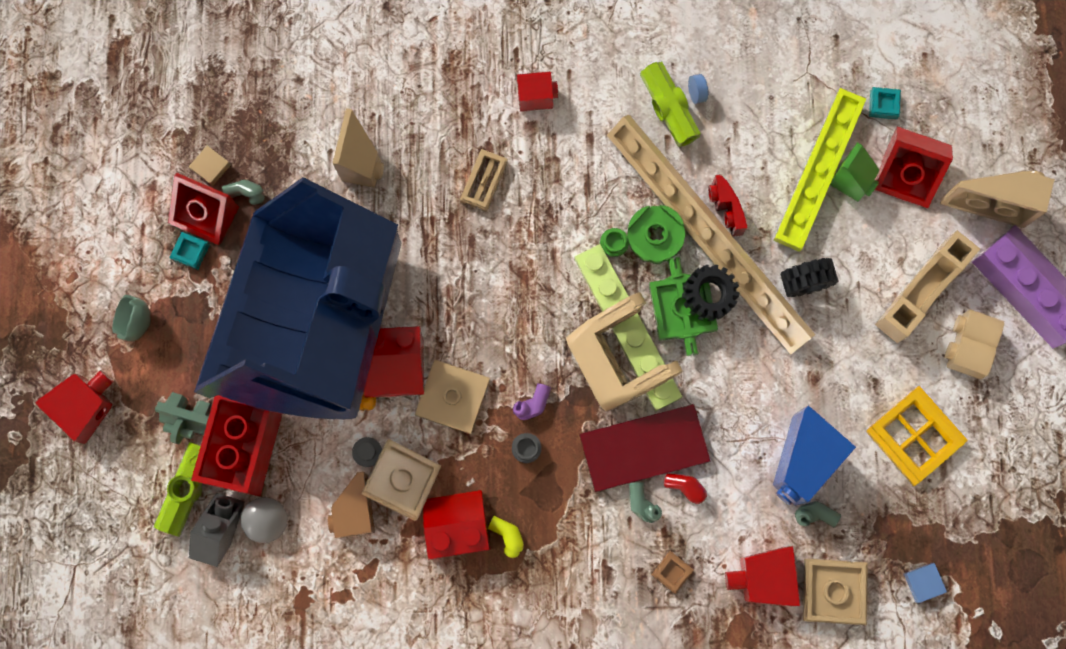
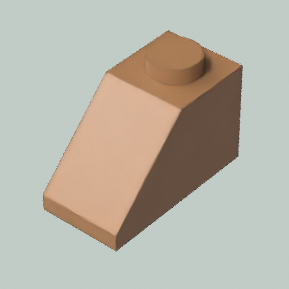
M364 471L356 473L331 507L332 515H328L327 518L330 533H334L335 538L341 539L375 533L371 499L361 494L368 480V474Z

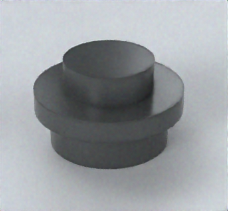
M520 434L512 443V453L522 463L534 462L540 456L541 443L533 434Z
M361 438L353 446V459L360 466L372 467L375 465L382 447L374 438Z

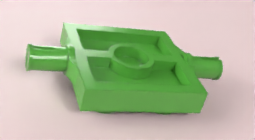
M675 257V260L670 258L668 262L671 276L664 280L649 282L659 341L675 338L684 340L686 356H691L692 353L693 356L698 355L695 337L705 333L717 332L716 319L708 321V318H705L703 321L699 320V315L695 314L692 316L690 314V307L685 308L684 303L686 299H682L683 286L690 277V274L682 273L680 257ZM704 283L700 288V295L704 301L713 303L709 283Z

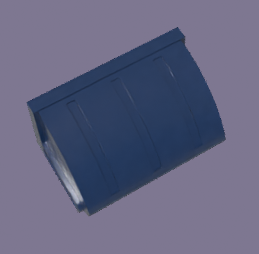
M304 177L253 213L194 393L209 399L220 395L253 407L294 416L342 420L356 418L402 244L397 231L398 224Z

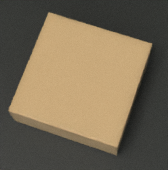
M206 146L189 165V168L213 186L231 164L209 146Z

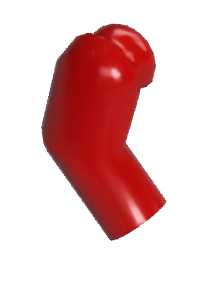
M666 474L664 480L665 488L680 490L694 504H700L706 500L707 491L695 477Z

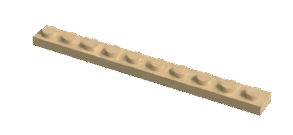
M630 115L624 116L607 134L608 138L665 206L672 208L680 215L686 231L712 262L719 265L718 269L721 270L725 267L728 269L726 274L730 275L733 273L735 276L733 282H738L739 284L736 290L740 292V295L790 355L814 337L815 333Z

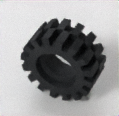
M831 258L804 262L801 265L787 268L780 274L787 297L812 294V292L822 291V289H827L839 282Z
M713 264L711 267L703 265L701 269H696L687 279L683 286L682 299H686L684 306L685 308H691L690 314L692 316L697 314L699 315L698 319L702 321L705 318H708V321H714L716 318L719 320L735 307L738 302L736 299L740 292H736L739 284L738 282H733L735 278L733 273L730 275L726 274L728 269L725 267L720 270L718 269L719 265ZM704 283H713L719 287L721 291L719 302L708 303L702 299L700 288Z

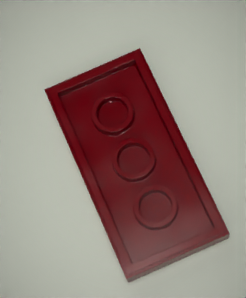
M694 404L579 434L594 492L711 461Z

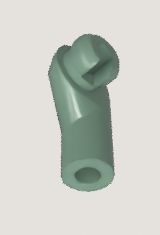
M241 180L222 186L223 193L230 195L231 198L241 195L249 197V202L252 205L260 204L265 199L262 194L264 191L262 187L249 180Z
M644 482L629 483L631 511L645 522L653 523L659 520L662 516V510L658 505H654L645 499Z
M814 501L800 506L795 512V518L801 526H809L810 523L822 520L834 528L838 524L841 514L821 502Z

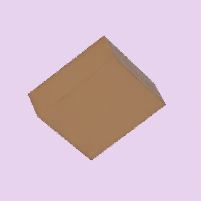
M668 551L651 575L676 594L694 570L673 552Z

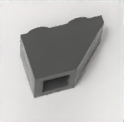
M219 493L215 494L190 532V559L215 567L219 566L230 548L245 501Z

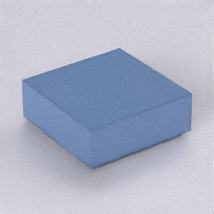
M930 563L904 573L916 603H921L947 592L935 563Z

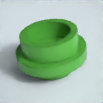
M611 228L602 234L600 244L606 255L618 257L627 251L629 240L623 230Z

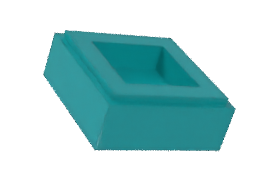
M872 87L870 90L869 117L897 120L900 117L901 90Z
M181 232L169 258L199 270L210 244Z

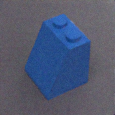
M809 405L796 412L791 419L773 486L778 490L776 495L788 505L793 503L796 506L808 503L856 448L855 445Z

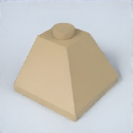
M346 108L332 163L341 181L375 188L377 179L381 180L383 176L384 163L381 162L377 150L353 110Z

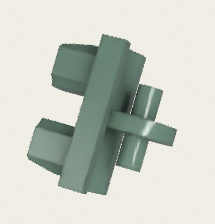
M172 392L165 403H157L155 411L159 413V421L164 423L163 431L171 433L170 441L174 444H180L184 437L193 439L195 433L204 435L212 407L211 403L201 400L197 401L192 412L185 410L188 404L187 398Z

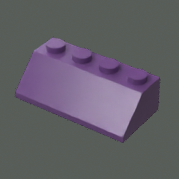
M1014 225L974 259L972 263L1054 349L1066 344V278L1022 231Z

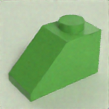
M857 142L833 176L830 185L859 202L864 195L870 196L879 183L875 178L880 169L863 145Z

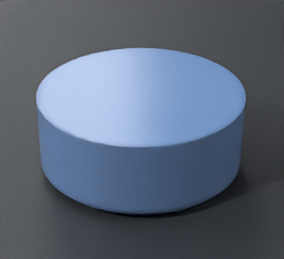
M702 74L690 76L688 89L692 102L694 104L706 102L709 91L705 77Z

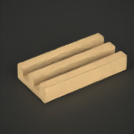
M481 149L460 202L470 204L471 207H478L482 211L487 212L507 166L508 159ZM485 158H488L490 160L474 198H471L469 196ZM499 162L486 197L482 202L480 199L495 163Z

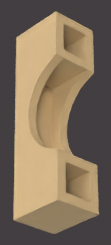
M958 230L955 231L940 245L874 325L896 343L907 338L926 316L927 310L936 298L965 269L980 251V248Z

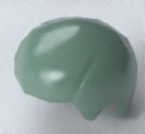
M126 294L121 298L116 308L112 331L121 340L136 341L147 332L151 324V311L145 301Z

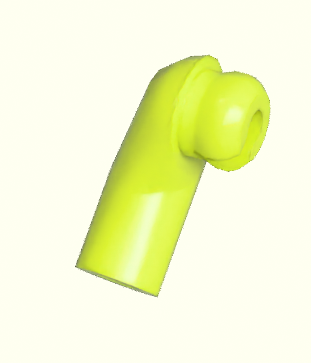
M493 516L488 530L503 536L505 544L504 553L510 558L518 557L524 546L518 527Z

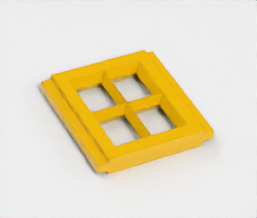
M920 386L912 390L866 430V433L913 486H916L968 441ZM913 404L928 420L918 431L902 415ZM897 418L912 434L901 445L885 429ZM932 426L948 442L937 453L921 437ZM915 440L931 456L921 467H918L904 451Z

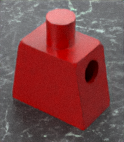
M102 370L90 381L75 373L38 399L35 404L73 441L86 444L112 408V402L102 393L114 381Z
M793 546L781 547L742 557L740 559L741 571L725 572L727 590L743 589L744 599L747 602L800 606Z

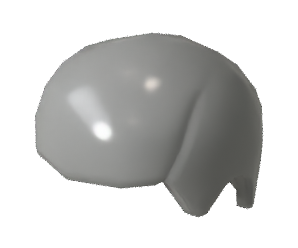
M268 497L256 498L249 502L242 511L241 527L249 539L258 543H270L279 539L285 531L288 515L280 502Z

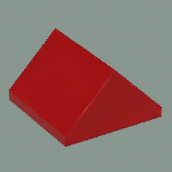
M176 173L173 179L168 224L214 244H221L239 206L230 195Z

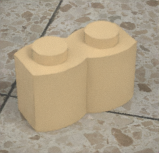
M971 309L965 312L963 316L959 315L953 327V331L957 332L955 342H950L945 352V358L948 359L947 368L980 380L987 377L994 362L996 348L1000 341L1005 321Z

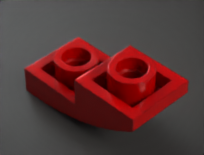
M721 174L715 175L712 185L708 186L710 202H715L716 211L727 210L724 212V222L726 228H730L732 237L743 236L748 227L740 201L728 181Z

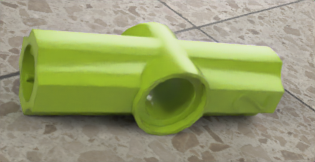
M654 62L640 72V76L652 97V105L660 121H665L678 147L693 143L700 137L701 133L688 111L689 105L684 92L680 87L675 86L663 62Z
M189 442L176 475L168 482L167 496L153 528L180 537L194 502L202 494V483L191 481L200 450L199 445ZM187 481L190 484V492L185 497H182L179 489L182 483Z

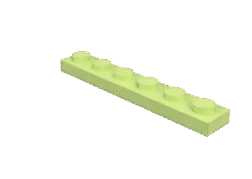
M601 244L574 257L602 312L629 297ZM638 313L611 328L637 378L659 365H665ZM673 378L646 393L655 412L682 399V395Z

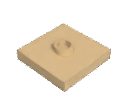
M434 359L424 387V395H421L415 416L471 435L490 378Z
M388 439L361 494L416 521L419 518L441 465Z
M804 559L803 621L867 625L868 563Z

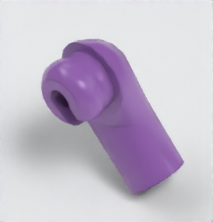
M537 383L533 398L523 402H516L513 406V413L521 420H528L542 414L551 387Z

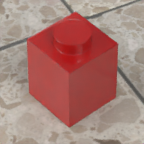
M551 71L517 74L520 112L553 109V99L558 98L557 81H552Z

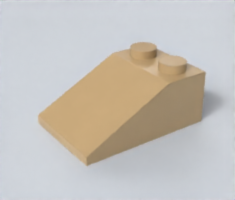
M1021 171L960 181L942 197L940 204L1025 228L1047 212L1055 179L1045 177L1039 171Z

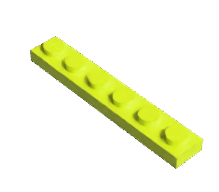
M842 88L837 92L773 241L798 252L802 250L866 102V98Z

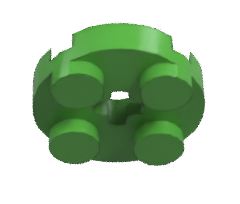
M664 205L641 208L633 215L629 222L627 237L630 248L638 258L653 264H661L670 258H674L684 244L685 229L682 218L675 210ZM660 227L663 230L661 233L663 239L660 241L658 239L651 240L649 230L651 228L657 230Z

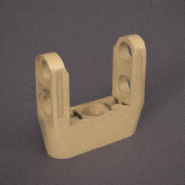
M641 292L623 299L592 317L566 337L568 346L595 398L605 411L632 401L683 372L678 361H674L667 365H659L628 383L602 333L640 312L641 308L646 304Z

